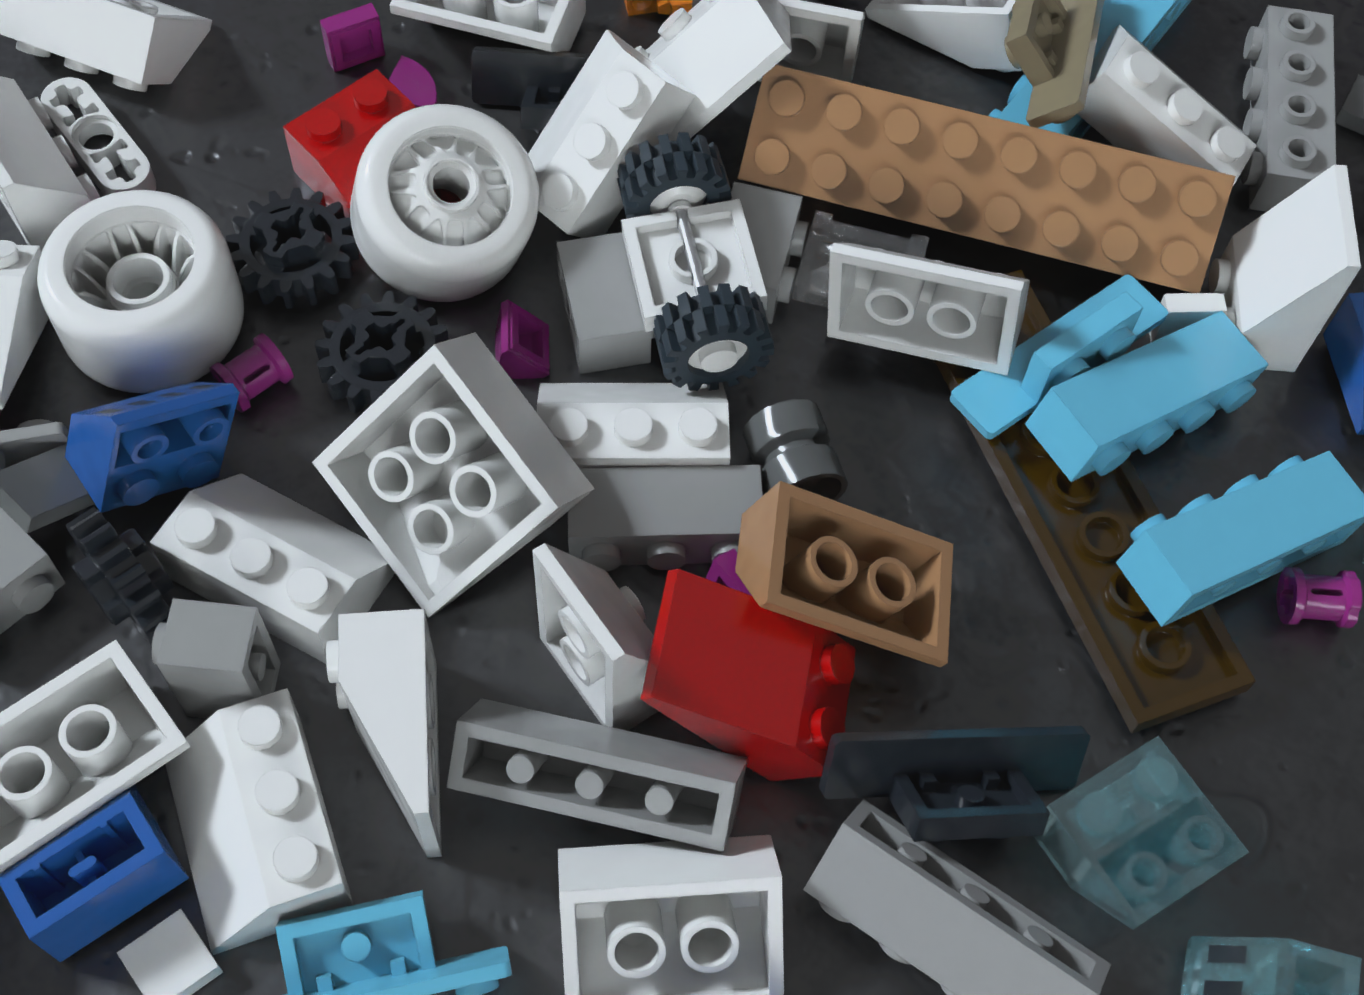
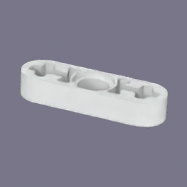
M73 77L61 78L53 81L43 90L41 103L53 124V130L57 135L61 134L64 137L76 160L104 196L130 190L156 191V180L149 160L87 82ZM73 104L74 107L80 108L83 116L75 120L73 113L66 105ZM106 134L113 137L111 143L104 148L91 150L84 147L85 142L95 135ZM121 163L123 170L133 180L126 182L121 177L117 178L114 167Z

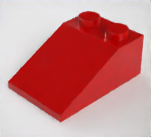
M378 69L373 70L283 126L294 172L315 193L317 191L323 192L328 206L339 201L343 205L345 218H350V201L357 167L366 146L384 124L399 114L416 108L415 105ZM434 189L435 194L445 202L457 203L461 201L451 191Z
M681 569L669 570L640 700L721 751L747 757L746 766L769 781L822 776L831 736L835 733H845L849 690L855 673L854 658L856 649L833 631L761 608L753 596Z

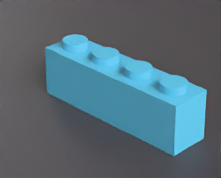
M1220 311L1051 387L1025 425L1070 482L1093 471H1096L1099 476H1103L1120 466L1130 456L1131 452L1140 449L1143 454H1148L1164 444L1173 435L1174 431L1182 428L1188 434L1206 423L1217 410L1222 408L1226 413H1231L1241 407L1256 393L1257 390L1252 384L1269 364L1226 314Z
M1330 450L1306 461H1303L1299 455H1296L1278 465L1264 479L1259 480L1256 474L1249 475L1231 486L1222 497L1214 500L1211 494H1204L1187 504L1173 518L1167 520L1164 514L1161 513L1147 519L1131 532L1130 537L1134 542L1116 564L1157 622L1163 627L1283 571L1285 567H1292L1343 543L1364 523V493Z

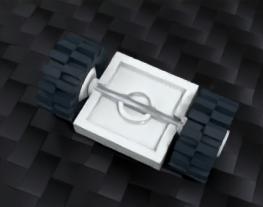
M678 132L676 141H670L668 133L657 136L659 144L652 146L648 140L638 145L640 155L630 151L624 157L626 165L620 164L617 170L619 177L617 181L626 219L621 220L622 235L645 332L654 331L664 376L667 380L672 379L673 385L681 388L687 383L688 390L699 391L702 384H707L708 391L719 390V383L727 381L729 387L740 383L738 377L741 375L750 379L758 374L756 366L765 368L770 362L768 355H773L775 349L765 310H767V293L740 199L732 200L731 188L722 156L714 142L708 144L706 137L697 135L691 142L688 132Z

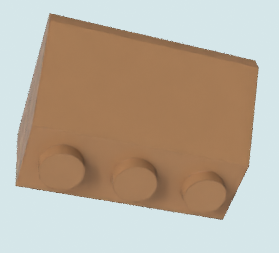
M779 481L742 514L735 572L761 608L937 667H942L948 663L953 543Z

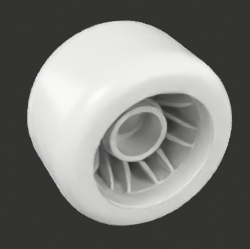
M432 104L410 109L384 124L375 133L361 156L350 201V219L356 244L370 268L383 281L406 295H413L417 299L433 302H454L472 298L484 293L501 281L513 268L533 232L539 209L537 176L533 164L521 143L507 128L492 117L472 108L451 104ZM434 189L451 191L461 201L457 203L445 202L435 194Z
M154 190L122 191L97 198L68 215L52 232L42 250L38 265L37 284L43 307L71 360L83 373L107 387L129 393L145 394L194 382L210 372L209 367L217 362L220 363L236 342L243 322L244 301L229 247L222 232L212 218L186 199Z

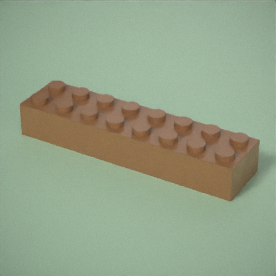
M775 65L762 77L738 175L740 180L1123 276L1128 274L1135 279L1191 293H1200L1236 177L780 65Z

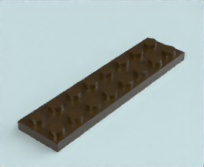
M1021 270L1004 274L1026 279ZM1030 285L1023 323L1016 347L1052 324ZM934 360L951 392L955 387L981 371ZM1033 412L993 439H986L964 416L1131 734L1247 692L1256 680L1212 604L1161 627L1116 564L1134 542L1130 537L1131 532L1147 519L1160 514L1129 458L1106 475L1099 476L1096 471H1093L1070 482L1025 425Z

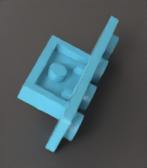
M1124 275L1017 346L1008 375L981 370L952 390L950 402L986 439H993L1033 412L1051 387L1096 368L1106 361L1109 362L1122 356L1135 341L1162 324L1168 315V310L1133 276Z
M423 890L278 921L275 927L288 993L285 995H431L455 989L456 995H482L499 987L498 979L512 975L507 946L436 961Z

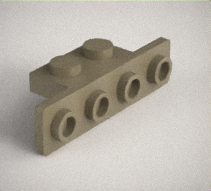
M1015 0L1004 45L1010 63L1016 69L1021 68L1033 86L1026 120L1031 127L1039 128L1050 123L1059 124L1066 122L1085 108L1104 0Z

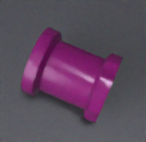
M263 333L253 338L254 345L225 365L217 362L209 367L216 383H233L240 393L236 409L241 413L251 407L250 400L277 381L285 384L294 378L285 357L272 340Z
M1285 567L1281 572L1277 587L1276 603L1279 618L1283 624L1294 625L1298 624L1301 619L1334 621L1338 628H1353L1358 621L1362 607L1361 581L1355 571L1343 570L1339 571L1336 576L1304 574L1299 567Z

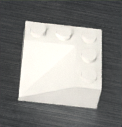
M476 332L434 344L312 462L419 606L425 610L428 618L438 613L549 528L595 489Z

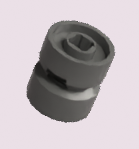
M792 399L778 402L764 408L752 416L745 424L743 437L753 464L763 466L761 482L764 494L779 481L834 501L838 500L846 492L848 481L835 449L829 446L831 438L820 409L815 402L808 399Z

